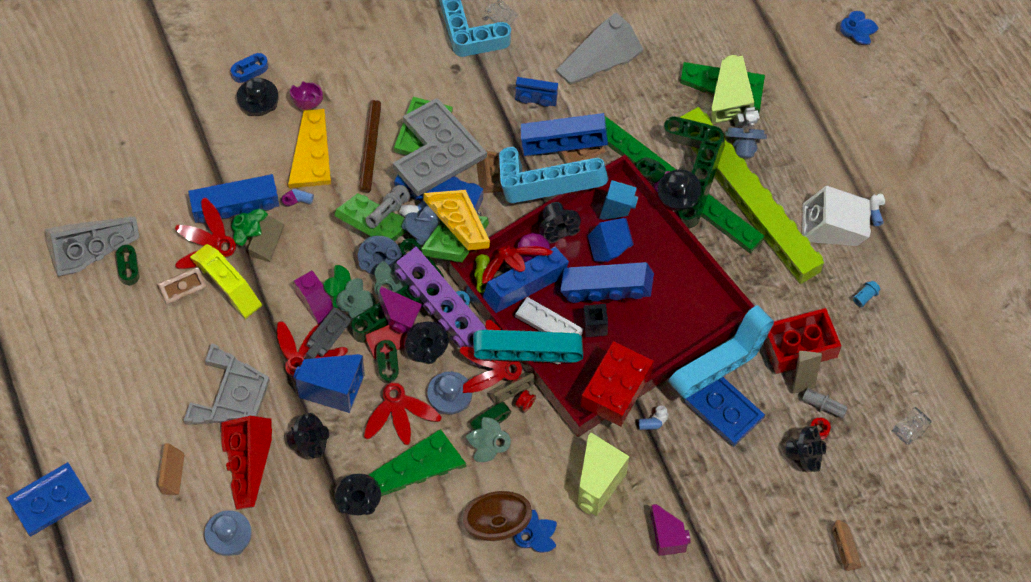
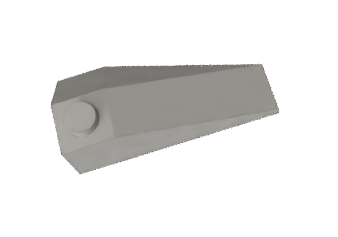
M615 13L604 21L556 69V73L571 85L592 77L594 73L602 70L606 72L618 64L624 65L629 63L643 52V47L631 25L618 13Z
M135 216L45 229L48 250L57 276L80 272L86 266L103 259L105 255L117 250L120 246L127 245L139 238Z

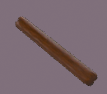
M371 100L369 106L359 185L360 191L366 193L371 191L381 112V102L379 100Z

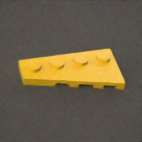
M304 110L288 186L289 188L331 185L325 110Z
M466 190L424 193L423 200L467 250L489 248L490 240Z

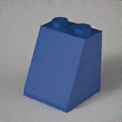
M355 354L304 359L301 367L298 366L294 373L299 398L350 413L365 376L363 355Z

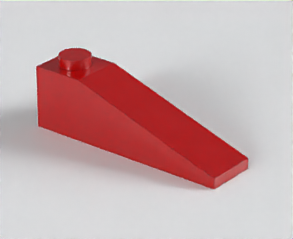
M250 415L221 422L223 452H227L229 460L226 463L227 471L232 473L231 489L236 510L255 507L272 442V418Z

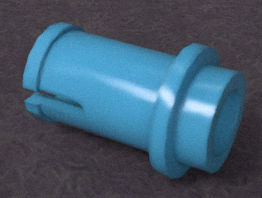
M875 281L866 282L865 287L853 296L852 299L857 306L862 308L873 296L879 295L880 287Z

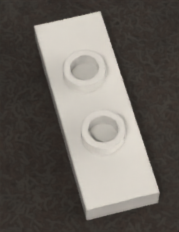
M528 297L515 313L516 318L541 332L578 333L580 335L583 333V328Z

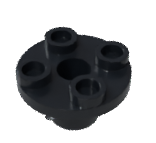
M252 78L244 82L237 91L238 105L247 116L264 115L277 108L279 100L278 90L267 79Z
M682 169L673 170L661 178L658 185V196L660 201L670 211L686 210L699 202L701 184L697 176L692 172Z
M559 202L550 203L544 208L542 213L543 221L539 226V233L549 243H555L560 238L575 235L580 231L581 218L578 212L564 209L563 205Z
M429 321L415 324L407 332L404 339V347L408 356L415 361L426 362L427 364L434 363L445 352L449 343L446 330L440 324Z
M307 413L297 418L294 428L291 427V430L287 433L286 440L292 450H299L305 458L315 459L323 456L330 433L329 429L323 426L321 420L314 413Z
M806 426L802 429L799 439L791 437L787 441L785 446L786 456L789 460H794L795 463L800 461L802 467L807 472L820 471L822 455L826 453L827 449L826 443L821 441L817 426Z
M366 474L349 475L343 478L335 489V501L340 512L350 515H370L375 511L381 500V489L378 482Z

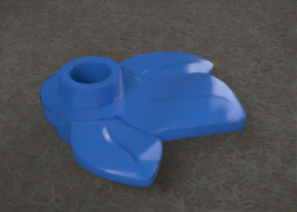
M862 11L851 12L848 18L843 19L840 23V31L844 36L853 37L858 43L866 45L871 43L869 35L876 33L879 29L874 21L865 19V13Z
M532 510L531 521L524 530L514 536L515 543L521 548L531 547L540 553L552 551L556 548V544L551 537L556 530L557 522L548 519L539 520L536 510ZM528 535L530 539L525 541L521 537Z

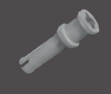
M403 185L395 186L392 189V193H388L384 197L383 203L366 217L367 225L375 228L392 211H398L402 203H406L410 199L409 190Z

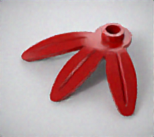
M203 198L201 200L203 214L213 234L188 225H176L175 230L193 243L202 246L208 244L217 249L224 257H230L236 251V243L233 238L226 236L222 218L216 207L209 199ZM228 243L229 249L224 251L222 247ZM197 251L178 260L175 267L177 269L198 267L190 259Z
M509 245L497 250L498 253L495 255V259L485 268L482 283L487 284V282L492 280L501 264L507 263L517 272H523L525 264L519 254L548 256L553 251L540 246H524L516 249L510 248Z
M492 320L485 322L486 330H501ZM474 347L460 348V353L469 360L493 369L467 381L463 385V393L485 390L503 378L515 380L522 373V366L519 361L478 359L474 356ZM510 365H513L515 368L513 373L509 371Z
M283 321L277 323V339L281 351L288 360L285 364V370L289 375L294 376L296 368L298 366L301 367L304 356L310 349L307 346L308 340L320 324H317L308 333L299 352H297L294 338L287 325ZM346 347L331 349L323 357L344 356L348 349ZM318 354L315 358H323V357H321V356Z
M389 383L383 390L385 401L376 408L368 420L364 437L371 439L382 429L390 412H392L393 424L398 437L404 445H409L411 441V428L405 409L427 421L440 422L442 417L427 403L405 395V390L399 383ZM391 391H397L398 396L396 398H392L390 396Z

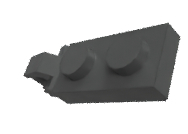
M334 307L308 340L307 346L310 349L304 356V359H313L317 354L323 357L352 319Z

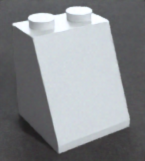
M825 186L803 203L802 235L806 236L813 243L860 245L870 237L871 233L870 200Z

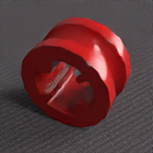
M527 389L516 402V407H522L524 412H527L536 400V395H530V391Z
M822 417L814 419L810 426L821 425V428L824 429L822 433L819 432L821 440L826 439L831 429L829 421Z

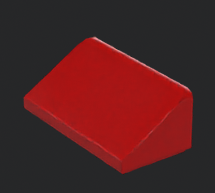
M387 325L366 334L365 341L374 360H376V348L381 341L390 340L395 344L396 349L400 350L404 348V339L407 333H399L392 329L393 326ZM387 346L380 350V352H384L385 356L392 351Z

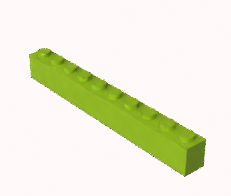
M699 107L681 116V118L713 125L708 114L703 113ZM694 132L690 136H697L699 133ZM714 137L710 139V141L715 142L718 141L720 138ZM725 140V147L714 176L755 229L764 235V240L800 285L821 273L824 265L822 255L812 248L809 239L799 232L796 223L787 217L783 207L772 198L771 192L762 186L758 176L749 170L745 160L740 158L736 154L733 145ZM691 147L692 150H693V151L696 153V155H697L699 149H698V148ZM706 156L704 160H711L713 157Z

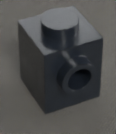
M606 304L584 305L583 322L585 337L606 336L608 334Z

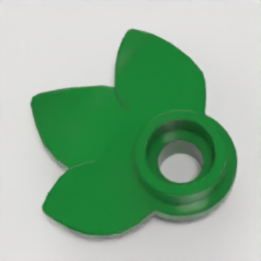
M255 209L248 214L241 213L237 215L232 222V229L235 231L233 237L235 243L243 246L248 237L260 236L262 230L259 222L263 221L268 216V213L262 209Z
M341 265L334 266V277L326 279L323 284L325 292L329 296L334 297L333 307L337 309L339 308L336 304V298L341 291L345 290L347 282L351 280L349 271Z

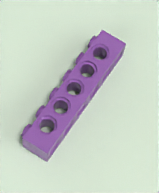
M416 246L396 262L394 267L396 276L399 280L405 281L409 285L411 294L415 298L419 297L424 303V309L438 319L437 323L450 333L453 343L458 348L474 347L469 339L473 338V334L476 331L486 330V327ZM415 271L420 272L423 278L416 279L412 273ZM426 289H435L437 291V295H429ZM448 305L452 311L446 313L442 311L441 306ZM455 322H463L466 325V328L462 330L458 329L455 325ZM469 360L471 364H476L479 368L482 367V365Z

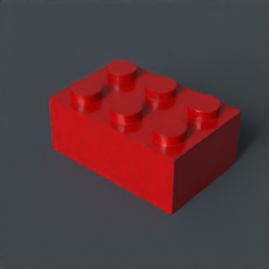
M826 308L774 321L763 343L775 374L796 369L799 351L822 353L821 362L838 358L842 347Z
M613 341L582 394L581 407L621 427L650 377L654 361Z

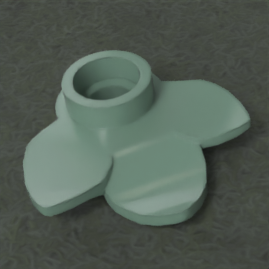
M382 261L377 265L374 273L377 280L374 290L377 296L383 284L389 285L388 290L397 292L408 285L396 276L394 272L396 263L389 267L385 261Z
M360 278L347 282L345 290L341 291L336 298L337 307L342 311L348 312L351 319L363 313L364 310L373 307L375 303L372 293L363 290V280Z
M483 417L481 422L482 429L474 430L466 435L468 442L477 449L474 454V460L477 462L493 460L497 453L505 452L511 444L509 434L501 430L499 423L495 419ZM503 438L504 442L502 445H496V440Z

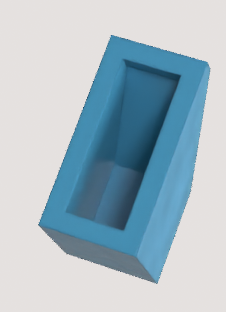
M612 180L599 219L605 220L628 216L630 209H635L638 197L635 196L636 187Z

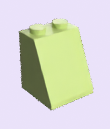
M731 55L722 60L712 104V124L734 120L737 114L744 113L745 108L754 107V99L743 56Z
M593 433L588 435L579 487L578 505L585 513H592L597 516L626 476L629 456Z

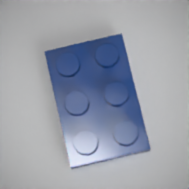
M724 377L685 398V403L733 447L765 417V414Z
M69 462L7 497L30 537L92 501Z

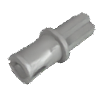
M807 388L802 401L820 408V411L826 410L841 418L847 412V407L830 399V395L825 396L810 388Z

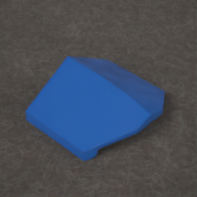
M626 218L600 222L588 235L595 262H608L619 257L628 247L630 248L634 245Z

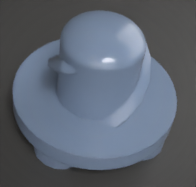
M728 127V132L725 131V136L736 137L733 147L736 154L743 159L754 157V153L758 149L755 142L756 139H767V134H764L765 130L749 129V133H743L744 128Z
M426 206L421 213H408L402 228L412 234L420 245H424L439 225L441 219L429 206Z
M385 236L367 238L362 242L358 251L360 268L372 275H375V269L380 262L385 261L390 267L402 258L401 250L396 242Z
M443 372L435 376L431 380L427 391L431 406L439 414H456L467 409L472 399V393H463V385L468 379L457 372Z
M228 510L217 513L208 521L205 528V539L208 547L216 554L222 556L240 555L248 546L252 536L248 519L236 511Z

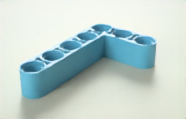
M439 0L452 49L457 56L465 57L505 49L510 45L511 27L507 23L498 22L469 28L461 0Z
M504 148L499 154L501 185L505 199L509 203L596 188L608 182L605 163L600 158L523 172L516 148Z
M759 305L753 307L745 315L733 339L677 370L670 377L669 384L685 399L749 362L762 347L774 324V320Z

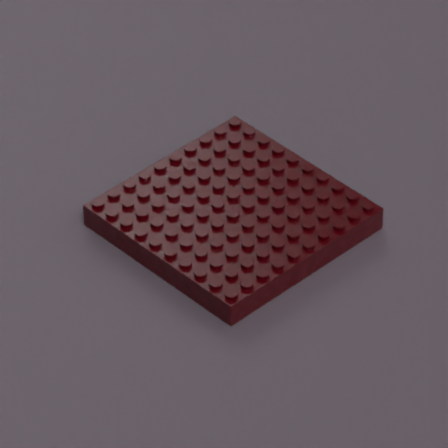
M625 154L605 166L608 175V182L605 185L559 194L489 237V248L470 250L463 262H449L450 275L463 292L469 295L470 301L486 321L492 320L501 330L536 332L541 331L515 317V313L526 298L497 313L483 299L475 288L477 287V279L475 278L476 257L481 254L487 255L491 262L495 259L498 249L508 245L510 248L516 249L524 235L531 233L540 234L539 226L543 221L542 213L548 204L559 202L563 205L564 209L578 212L581 218L580 231L577 234L560 238L555 243H549L550 249L556 247L569 261L567 268L648 263L654 273L651 297H642L641 299L622 298L620 300L602 299L600 301L586 300L578 303L568 302L561 292L562 278L528 296V298L583 328L581 335L583 346L582 360L578 362H562L561 364L542 361H519L526 372L533 373L536 385L577 437H580L606 420L582 408L581 399L582 394L613 341L654 361L652 373L639 394V398L670 378L677 370L734 336L745 315L755 307L676 213L670 211L660 201L658 192ZM612 180L636 187L635 196L638 197L635 209H630L628 216L605 220L599 219ZM626 218L634 245L630 248L628 247L619 257L608 262H595L588 235L600 222ZM501 264L497 272L508 264ZM606 304L608 334L606 336L585 337L583 322L584 305Z

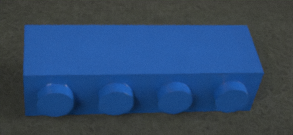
M604 113L521 124V142L524 156L608 145Z
M273 174L188 191L195 223H206L201 205L203 198L209 199L218 210L221 218L224 219L241 213L248 214L255 209L271 210L274 207H279Z
M397 175L394 181L395 186H405L410 192V198L422 201L424 193L417 196L404 180ZM454 176L425 192L466 190L476 213L483 201V188L475 183L461 181Z
M554 247L550 249L553 251L551 255H538L525 262V270L523 272H517L512 269L487 282L483 299L497 313L563 278L564 268H567L569 261Z
M647 262L564 268L561 292L568 302L573 303L586 300L600 301L602 299L620 300L622 298L641 299L642 297H651L654 273Z

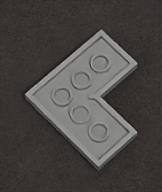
M436 98L403 116V122L424 146L395 161L393 169L417 196H420L487 158V152L443 103Z

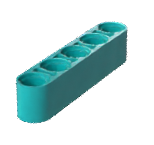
M479 330L473 334L474 356L478 359L542 362H578L583 359L582 336L578 333Z

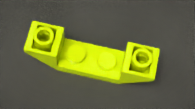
M206 244L190 257L203 273L207 272L228 295L231 304L245 319L262 307V303L245 279L217 249Z

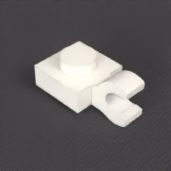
M755 107L745 108L744 113L737 114L735 117V127H742L744 129L754 127V124L759 120L758 110L754 111Z

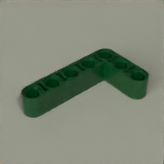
M672 116L664 122L667 139L674 143L698 148L699 151L692 173L697 177L699 175L707 176L705 179H699L701 184L699 202L689 209L679 210V217L688 228H693L700 221L725 147L724 133L717 126ZM671 128H679L677 131H670ZM691 133H699L697 136H690ZM714 137L720 138L718 141L715 142L710 141V139ZM706 156L713 157L711 160H704ZM686 213H693V214H694V215H693L692 217H690V218L684 217V215H685Z
M406 239L400 245L402 257L416 246L422 252V247L416 240ZM425 256V257L429 260V262L435 267V269L441 274V276L444 278L442 272H441V271L439 270V268L435 265V263L431 260V258L428 257V256ZM415 271L412 273L416 279L423 278L420 272ZM409 285L395 292L422 304L421 308L423 307L424 303L421 299L412 296L409 291ZM426 289L429 295H437V291L435 289ZM380 302L353 319L352 333L357 342L365 343L366 334L389 325ZM378 316L385 317L384 319H376ZM360 327H365V328H367V329L364 330V331H359V330H357V329L360 328Z

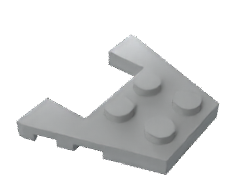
M211 344L205 362L206 365L226 369L214 406L208 407L190 402L184 423L187 425L221 423L250 415L258 416L270 382L269 377L250 365L240 362L232 354L219 349V346Z

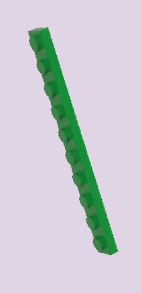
M605 116L608 138L607 146L621 156L625 154L635 166L640 159L647 157L658 161L666 168V171L677 170ZM708 194L701 217L751 254L764 240V235Z

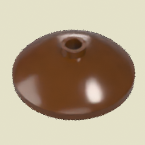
M510 491L491 492L476 498L466 507L463 513V524L466 531L477 539L502 541L516 536L527 527L532 518V509L529 501L518 493Z

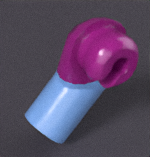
M293 189L285 193L281 201L285 206H292L299 202L311 204L314 194Z

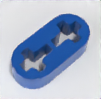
M255 53L233 64L231 67L233 80L243 83L266 72L268 69L267 57L262 53Z

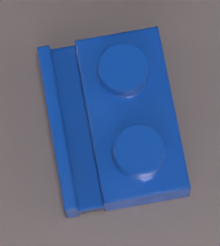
M517 77L515 100L523 103H537L543 106H556L558 83Z

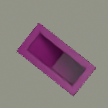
M313 270L294 280V287L297 296L317 324H321L334 307L329 295L324 290L323 284Z
M381 286L378 299L388 324L393 326L392 329L399 333H407L413 327L422 304Z
M653 504L650 515L658 556L685 553L688 544L691 543L689 530H685L684 523L659 505Z

